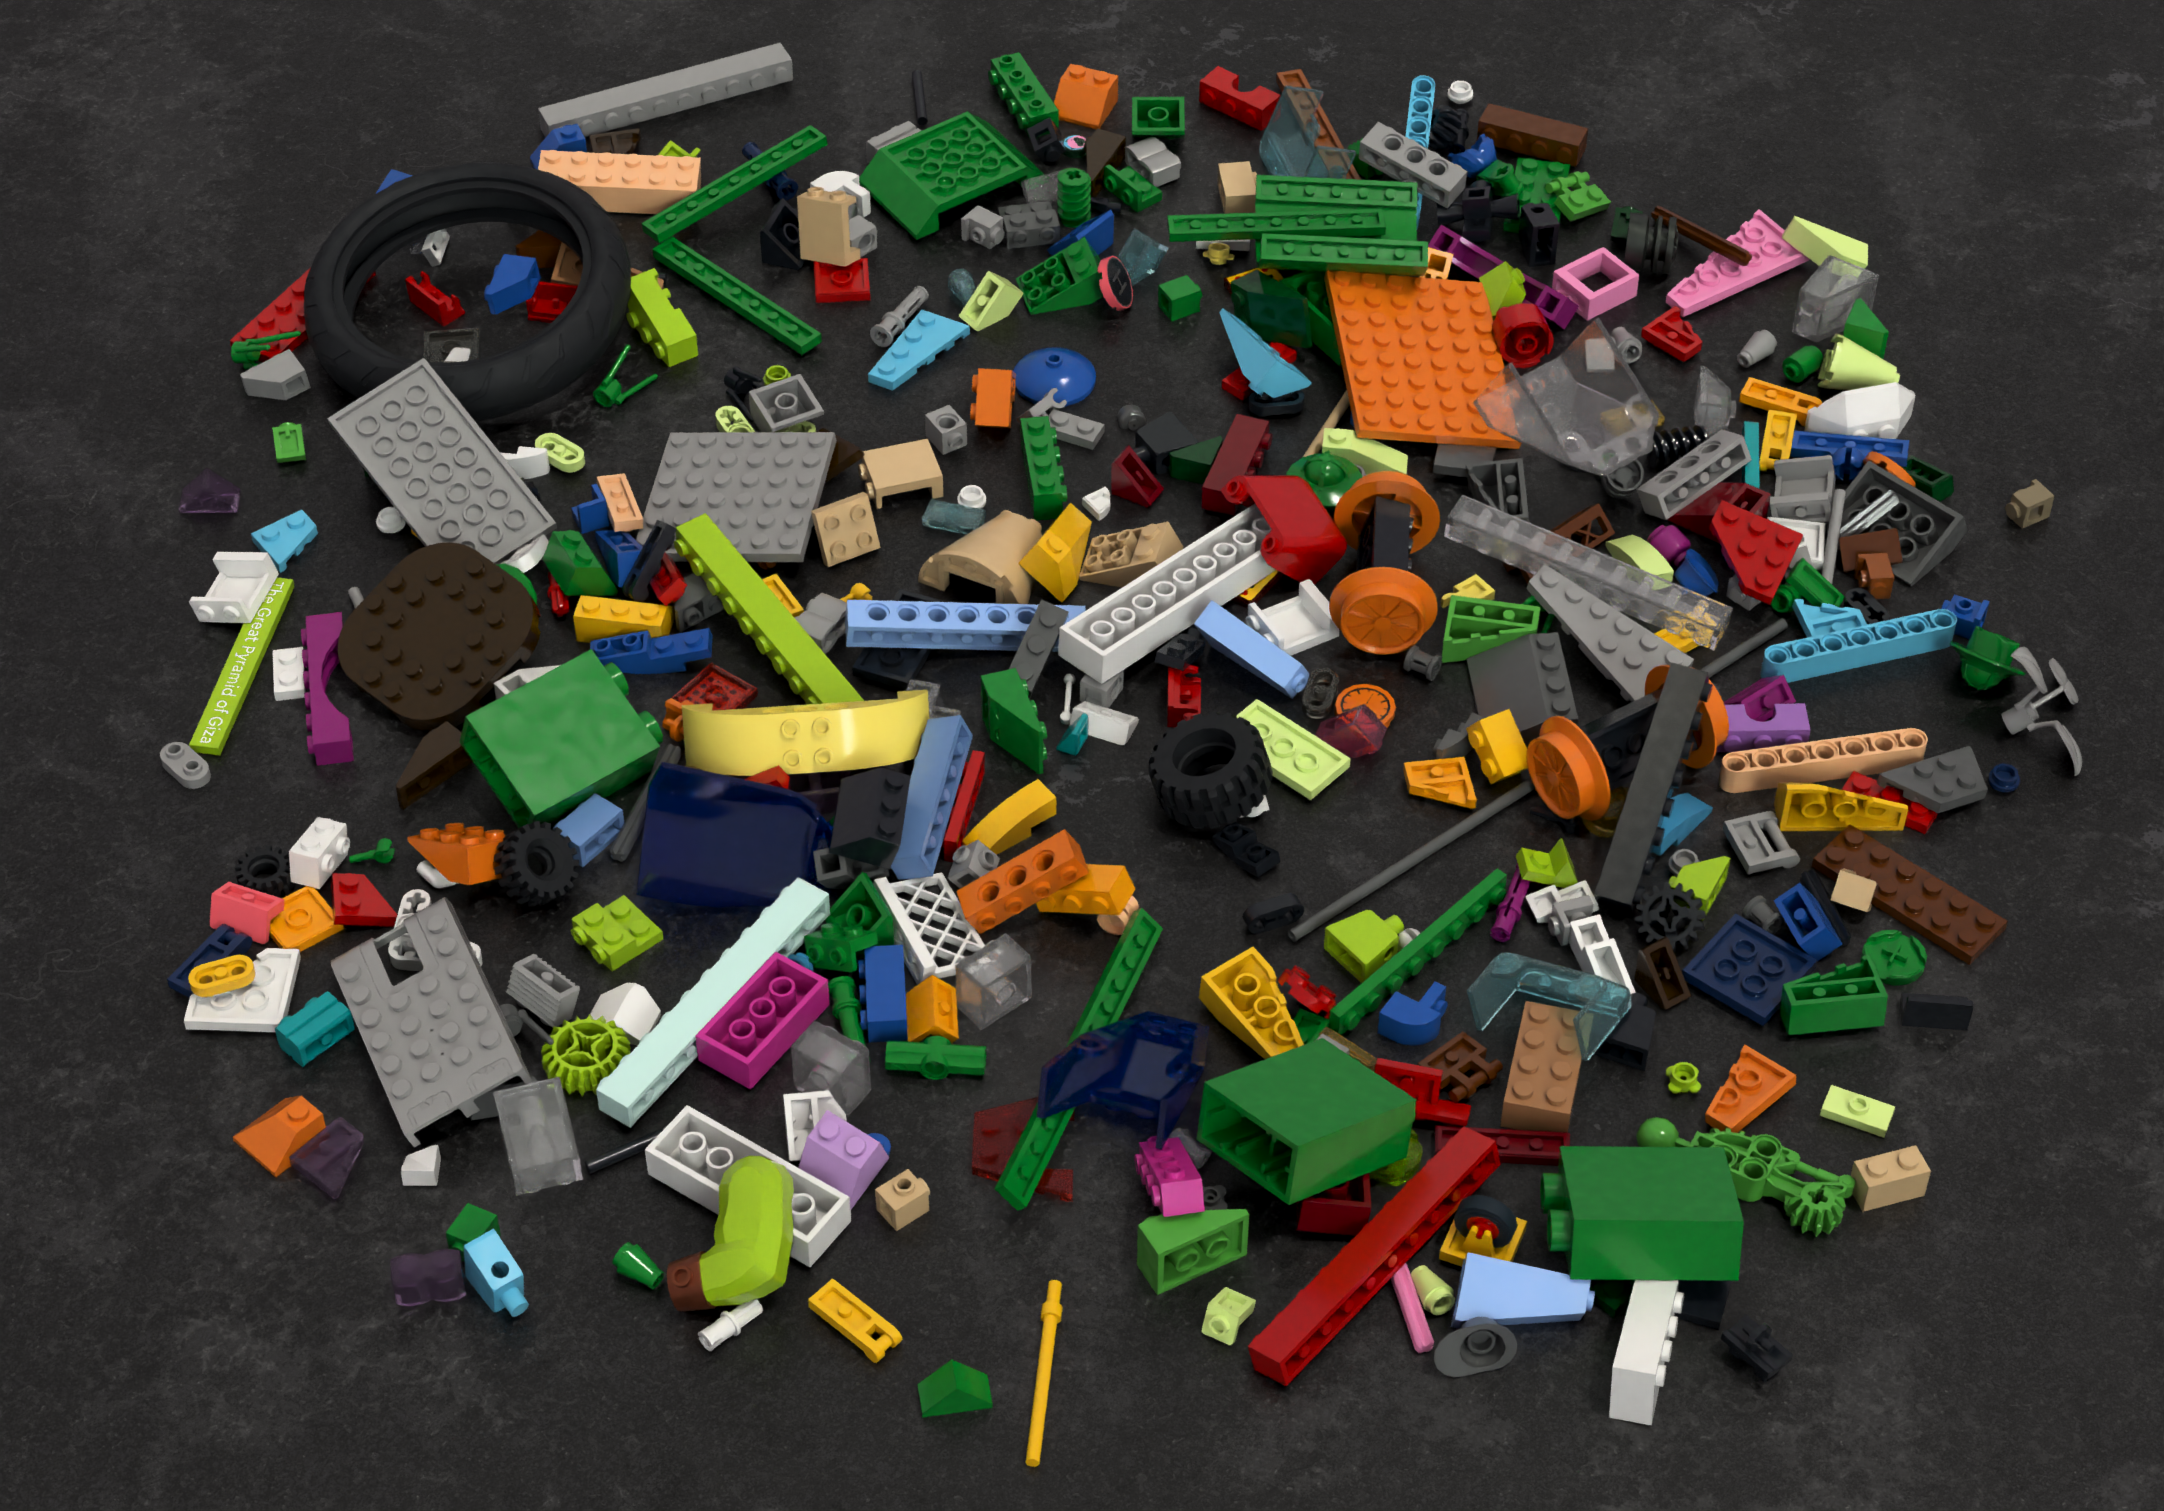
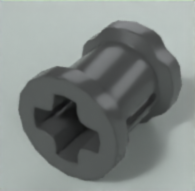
M1414 645L1405 657L1403 668L1407 671L1414 670L1424 674L1426 679L1432 681L1441 668L1442 656L1438 654L1432 656L1421 651L1419 646Z
M1761 895L1750 900L1742 912V916L1746 920H1752L1757 926L1773 935L1781 929L1785 922L1781 913L1771 909L1767 905V900Z

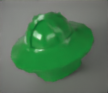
M1329 450L1325 453L1302 457L1293 463L1286 475H1295L1306 480L1328 513L1335 512L1336 505L1342 495L1357 480L1362 478V474L1356 465L1346 458L1333 455Z
M1975 626L1967 646L1953 641L1950 642V646L1960 655L1962 678L1968 683V686L1975 687L1977 690L1991 689L1999 685L2003 678L2025 676L2026 672L2011 665L2013 657L2010 655L2019 648L2020 643Z

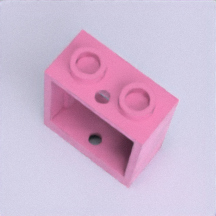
M1602 247L1555 270L1552 289L1579 306L1576 312L1588 321L1637 296L1639 274L1606 248ZM1598 272H1602L1613 281V283L1595 292L1580 282Z

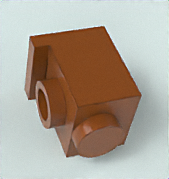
M1858 554L1854 578L1858 579L1859 587L1868 591L1875 599H1889L1891 596L1894 574L1888 554Z

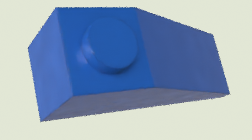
M614 529L595 531V537L611 580L622 589L643 547L628 532H614Z

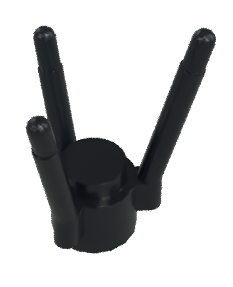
M735 366L728 370L724 377V384L728 387L726 394L735 401L750 422H754L750 411L738 394H747L751 391L752 387L755 389L763 387V385L759 384L762 382V378Z

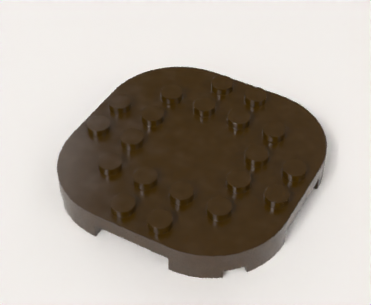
M451 542L436 543L416 550L405 557L355 608L341 630L338 640V657L342 669L357 689L362 693H367L395 714L405 725L421 731H431L434 727H439L447 721L456 727L464 723L467 715L482 708L479 701L492 689L494 683L500 680L518 660L525 664L530 658L541 632L538 629L539 617L541 616L535 601L522 583L485 556L463 544Z

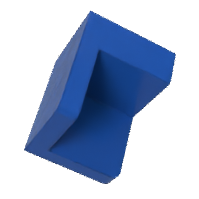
M597 484L591 485L592 501L571 508L572 517L582 534L609 526L606 499Z

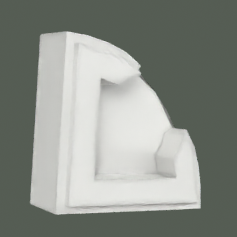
M1106 487L1082 498V506L1098 521L1102 520L1109 513L1111 507L1110 492Z

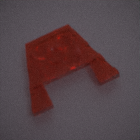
M1041 1096L974 1113L973 1175L999 1181ZM1075 1109L1069 1121L1075 1120ZM1045 1169L1034 1192L1043 1195L1045 1192L1060 1195V1200L1073 1202V1169Z

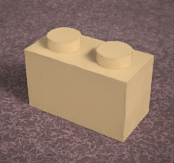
M1250 161L1218 164L1217 185L1224 214L1255 213L1257 173L1252 172Z
M1916 1145L1854 1161L1851 1176L1856 1182L1852 1194L1862 1212L1925 1196L1931 1170Z

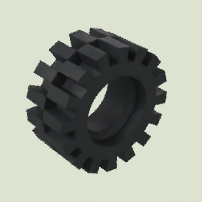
M266 845L265 850H261V847L258 846L255 847V853L248 850L245 852L246 858L240 856L238 859L239 864L235 865L238 885L281 898L280 895L288 896L290 894L289 889H294L295 884L291 882L289 854L286 851L282 853V849L276 847L273 851L271 845ZM263 872H276L268 878H255Z

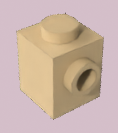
M907 1169L875 1189L876 1210L898 1231L929 1211V1187L922 1178L917 1179Z

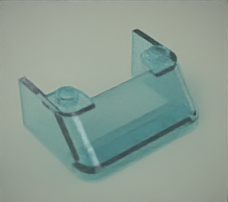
M1285 85L1259 147L1260 157L1270 175L1346 179V175L1356 156L1355 150L1318 145L1315 149L1313 145L1315 139L1320 134V125L1314 114L1324 93L1322 90Z
M1504 952L1495 957L1467 990L1476 1028L1480 1031L1485 1029L1516 990L1582 1008L1573 1019L1582 1059L1587 1061L1632 1006L1630 990L1622 984L1598 975L1510 952Z

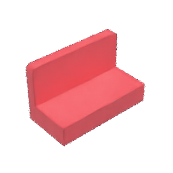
M227 882L211 895L210 927L217 929L222 924H226L234 928L235 933H244L250 936L252 941L265 944L269 941L270 920L284 911V899Z

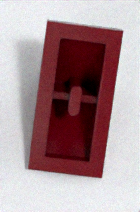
M1128 445L1112 463L1111 494L1144 507L1151 506L1164 488Z

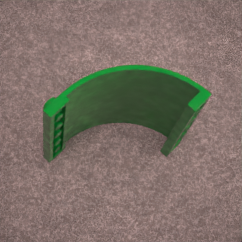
M1256 175L1255 213L1383 209L1386 225L1385 235L1327 237L1262 233L1261 239H1255L1257 268L1424 276L1428 268V241H1417L1418 182Z

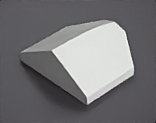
M625 983L601 994L590 1014L594 1020L601 1016L605 1018L606 1023L614 1020L617 1028H623L630 1044L639 1045L641 1038L646 1033H650L656 1026L661 1016V1010L645 987L637 983Z
M829 1090L783 1094L789 1162L801 1160L807 1136L827 1110L847 1122L845 1112Z

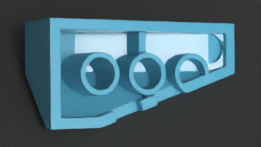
M1221 309L1219 313L1242 374L1250 381L1248 386L1261 396L1265 392L1271 397L1276 398L1310 386L1312 382L1300 370L1280 357L1278 351L1264 342L1241 319L1227 310Z

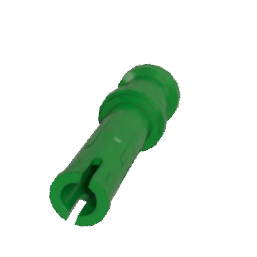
M839 976L828 982L829 996L833 1000L832 1014L840 1021L850 1066L852 1068H863L861 1058H863L864 1064L867 1066L870 1063V1056L867 1052L858 1016L861 1005L859 1000L855 998L854 990L856 985L851 977Z

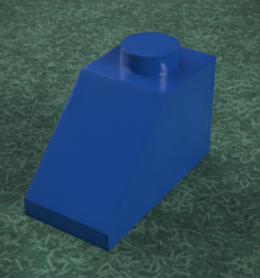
M578 123L553 129L532 153L530 161L534 169L538 170L541 150L587 152L586 140Z

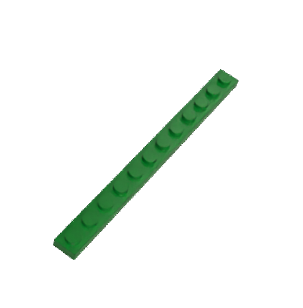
M1143 908L1133 911L995 1187V1190L1017 1211L1027 1207L1163 930Z

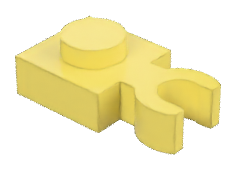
M1475 574L1455 585L1453 593L1443 595L1441 607L1445 608L1450 605L1451 595L1494 600L1495 590Z

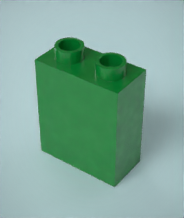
M590 649L467 715L461 733L460 744L518 828L538 821L540 825L547 822L553 827L560 820L565 819L581 802L586 801L594 793L605 798L650 773L653 769L660 744L663 743V734L657 721L648 711L637 714L625 696L629 694V687L625 676L618 666L612 662L603 666L593 650Z
M1324 1038L1205 1081L1196 1140L1290 1205L1406 1158L1412 1124L1416 1115V1099L1363 1065L1357 1059L1352 1058Z
M1559 1146L1558 1173H1541L1540 1206L1541 1213L1548 1214L1549 1252H1565L1570 1279L1739 1280L1744 1219L1724 1147Z

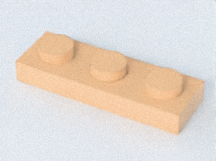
M625 473L597 476V485L606 499L608 516L614 532H631L636 529H643V517Z

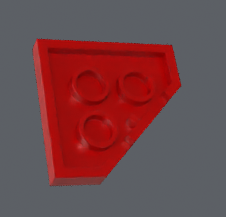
M1722 500L1710 523L1709 529L1713 537H1717L1722 546L1721 552L1730 570L1733 569L1739 579L1738 585L1742 593L1770 605L1801 543L1803 534Z

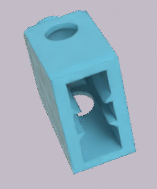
M494 1228L464 1245L465 1277L493 1312H498L506 1307L512 1317L522 1314L529 1307V1303L524 1297V1275Z

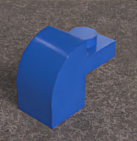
M1435 981L1419 1002L1396 991L1379 1012L1378 1033L1397 1043L1410 1046L1422 1045L1434 1040L1439 1035L1441 1017L1444 1015L1448 1002L1445 1001L1446 986Z

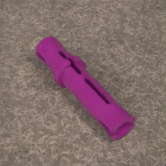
M1518 864L1516 865V870L1504 900L1498 904L1496 909L1497 918L1491 928L1490 935L1499 942H1506L1510 939L1514 924L1520 920L1522 914L1521 906L1531 881L1522 879Z

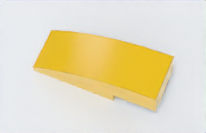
M1039 779L1035 780L992 810L962 840V845L967 846L979 840L996 855L1031 837L1032 827L1057 814L1056 796Z

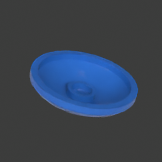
M1048 347L1035 350L1019 360L1013 370L1016 373L1015 390L1022 398L1033 404L1042 400L1044 395L1051 389L1057 388L1058 391L1053 395V400L1056 403L1066 400L1065 406L1073 405L1085 399L1093 391L1096 384V372L1092 363L1085 356L1067 348Z

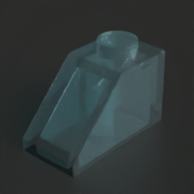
M1134 228L1117 256L1128 272L1131 285H1135L1154 273L1169 248L1153 237Z

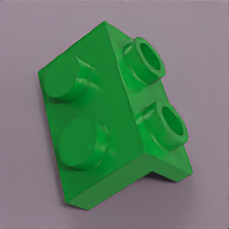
M827 923L821 925V930L804 936L806 955L809 957V962L813 964V968L851 973L857 971L855 952L878 944L877 932L863 930V926L859 925L843 928L840 927V923Z

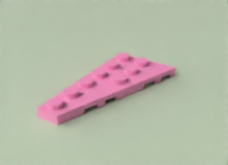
M1758 209L1749 222L1745 221L1735 235H1730L1726 239L1749 251L1752 255V260L1749 261L1748 265L1741 266L1713 251L1704 264L1700 263L1689 278H1684L1667 294L1666 303L1671 308L1677 306L1681 310L1680 315L1685 317L1805 263L1810 259L1782 239V234L1785 230Z

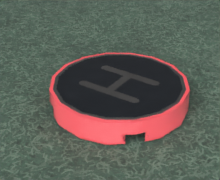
M1106 257L1100 261L1098 266V273L1102 272L1103 278L1099 280L1103 297L1108 305L1112 308L1116 307L1117 311L1127 309L1131 306L1133 300V290L1128 272L1117 257Z

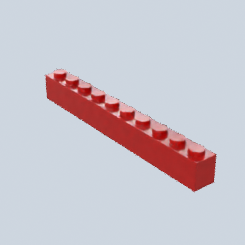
M1464 1126L1454 1137H1451L1446 1145L1433 1158L1429 1159L1425 1166L1411 1180L1407 1181L1402 1190L1391 1201H1388L1369 1223L1363 1226L1362 1230L1341 1249L1340 1253L1326 1267H1323L1304 1289L1298 1292L1290 1304L1283 1311L1279 1312L1260 1334L1253 1338L1252 1342L1248 1345V1350L1254 1370L1287 1386L1454 1214L1460 1202L1464 1198L1471 1196L1501 1165L1496 1141Z

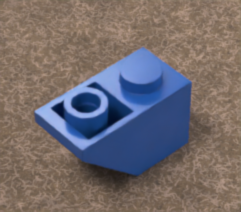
M509 254L503 255L500 264L495 266L494 277L490 285L486 286L484 298L488 302L491 314H498L532 298L541 279L536 258Z

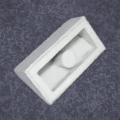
M1084 701L1073 708L1070 725L1083 713L1088 714V735L1119 745H1125L1135 730L1139 719L1132 715Z

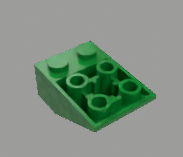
M1085 237L1015 278L1019 289L1024 293L1022 296L1031 315L1089 305L1103 297L1099 286V280L1103 279L1102 272L1098 273V266L1101 260Z
M1016 668L981 675V715L990 739L1036 773L1043 774V761L1047 760V751L1043 739H1047V730L1044 722L1038 721V710L1035 701L1029 700L1026 680L1020 679Z

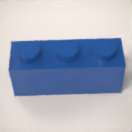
M903 945L871 946L864 949L865 960H858L859 979H866V985H859L860 1004H867V1010H860L861 1029H868L869 1043L888 1042V1040L908 1041Z

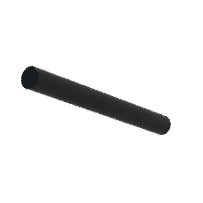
M708 1109L700 1112L712 1119ZM666 1127L585 1161L587 1171L591 1174L645 1151L648 1145Z

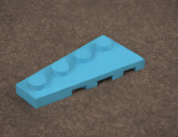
M921 309L868 373V382L893 391L917 373V368L921 365H929L933 362L935 355L940 351H948L952 348L955 340L960 337L964 339L970 335V326Z

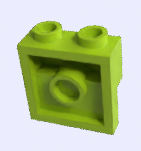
M625 895L604 908L596 903L571 919L573 926L571 934L574 940L581 946L585 945L596 962L599 964L603 963L612 972L663 940V931Z

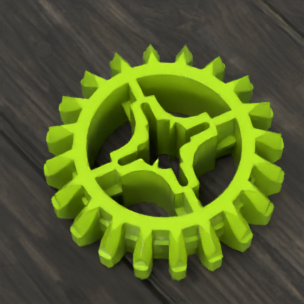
M589 1014L587 1019L581 1020L576 1015L574 1022L570 1023L564 1020L562 1028L553 1026L552 1035L549 1036L554 1040V1043L549 1045L545 1042V1045L542 1046V1067L549 1081L555 1082L558 1090L566 1088L569 1095L577 1090L582 1097L586 1091H592L597 1095L596 1089L600 1081L604 1077H608L618 1067L619 1062L625 1055L630 1054V1042L623 1028H617L614 1020L606 1023L603 1016L594 1020L591 1014Z

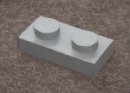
M1055 409L1049 414L1050 427L1056 428L1058 440L1093 450L1105 433V424Z

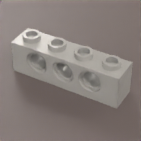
M1377 122L1360 141V160L1399 182H1418L1417 192L1445 208H1448L1465 189L1466 170L1460 165L1441 157L1438 153L1419 145L1415 140L1396 132L1391 127Z
M1721 429L1641 485L1636 490L1645 513L1667 520L1750 462L1752 459L1745 439L1742 435Z

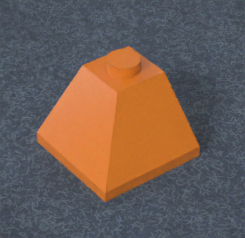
M302 1095L283 1099L233 1136L234 1142L275 1177L286 1171L328 1139L323 1113Z

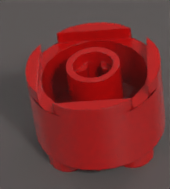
M1520 303L1509 307H1502L1496 312V318L1493 321L1491 331L1503 360L1507 361L1511 366L1515 368L1535 366L1541 362V357L1551 352L1554 337L1543 313L1536 304Z

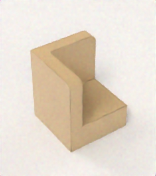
M1843 868L1839 872L1830 900L1869 912L1872 907L1871 901L1877 882L1856 875V872Z

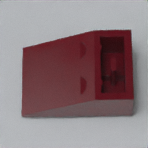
M1718 483L1667 520L1720 544L1717 537H1713L1709 526L1722 500L1767 519L1771 494L1747 483Z

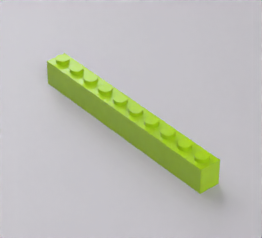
M706 513L676 527L674 547L679 556H684L687 559L694 574L702 577L710 593L718 596L726 612L729 615L733 614L738 620L742 631L753 638L760 653L768 656L772 661L775 671L778 674L784 675L792 691L795 694H799L804 699L806 705L864 701Z

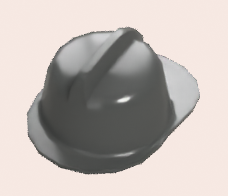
M1475 1317L1469 1319L1460 1329L1448 1333L1439 1341L1434 1350L1433 1360L1439 1371L1451 1377H1464L1484 1371H1491L1502 1368L1512 1361L1517 1352V1341L1515 1335L1507 1327L1498 1324L1495 1320L1488 1317Z

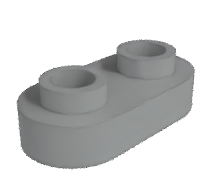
M173 742L162 748L160 758L163 768L184 787L197 789L205 786L210 781L211 774L208 763L186 743Z

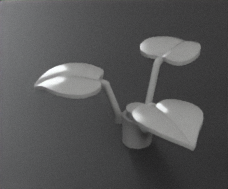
M2020 647L2010 656L2025 667L2037 686L2020 702L2014 704L2015 707L2001 713L2002 719L2012 735L2025 728H2028L2029 732L2038 728L2053 727L2061 736L2071 755L2074 764V776H2076L2081 771L2082 755L2076 741L2065 725H2061L2057 720L2035 723V720L2039 718L2036 708L2063 691L2071 704L2078 703L2076 690L2069 679H2067L2061 665L2052 658L2049 660V666L2060 686L2033 704L2029 702L2039 691L2045 694L2048 690L2036 659L2028 648Z

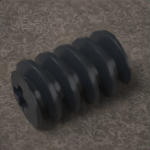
M1699 424L1694 425L1693 428L1690 426L1683 427L1682 430L1674 428L1671 432L1669 430H1662L1660 433L1657 431L1650 432L1646 445L1647 459L1650 467H1656L1657 459H1659L1662 466H1666L1667 457H1670L1673 464L1678 460L1679 455L1683 457L1709 439L1704 427Z

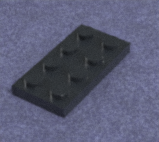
M899 589L892 600L946 602L903 589ZM864 647L852 667L853 676L909 691L933 649Z

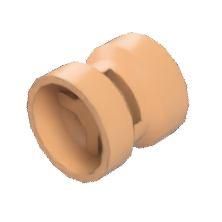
M1131 896L1120 915L1098 914V924L1110 934L1121 935L1133 911L1139 909L1138 901L1134 896Z

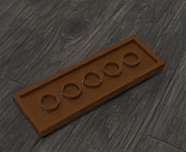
M1850 824L1821 850L1812 861L1811 867L1835 882L1840 870L1843 868L1856 872V875L1876 881L1877 886L1871 901L1872 905L1969 965L2006 929L2008 923L2006 919Z

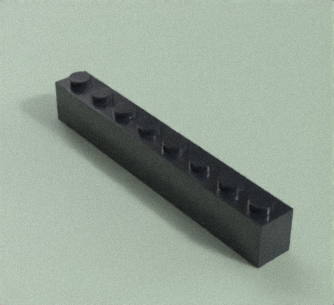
M1671 662L1594 893L1595 899L1599 904L1633 913L1635 904H1641L1643 901L1642 895L1645 893L1646 887H1643L1642 883L1645 875H1651L1655 864V858L1651 857L1654 846L1660 847L1665 829L1661 828L1664 817L1669 818L1672 813L1675 800L1670 798L1673 789L1680 788L1684 771L1680 770L1683 759L1689 760L1694 744V742L1690 741L1693 730L1698 731L1702 722L1703 713L1699 712L1702 701L1708 702L1713 684H1709L1708 672Z

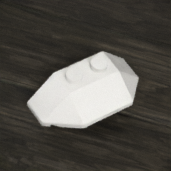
M1897 382L1843 391L1823 402L1818 408L1813 407L1808 410L1804 431L1896 439L1912 415L1916 395L1912 390H1908Z

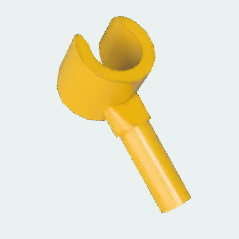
M856 583L851 588L850 594L840 600L845 602L847 600H872V596L869 594L871 590L862 583Z

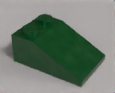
M1255 270L1231 282V300L1234 304L1235 316L1256 332L1263 341L1278 342L1303 348L1312 347L1307 297L1259 270Z

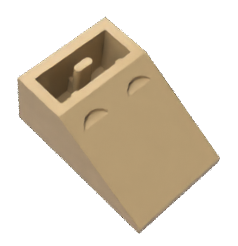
M1168 521L1149 524L1145 527L1131 530L1126 529L1113 534L1099 535L1092 538L1079 579L1081 581L1122 588L1181 551L1184 546Z

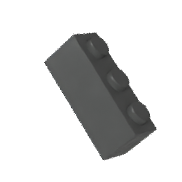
M1042 599L1009 669L1016 668L1020 679L1026 680L1029 700L1057 642L1059 627L1065 624L1069 613Z

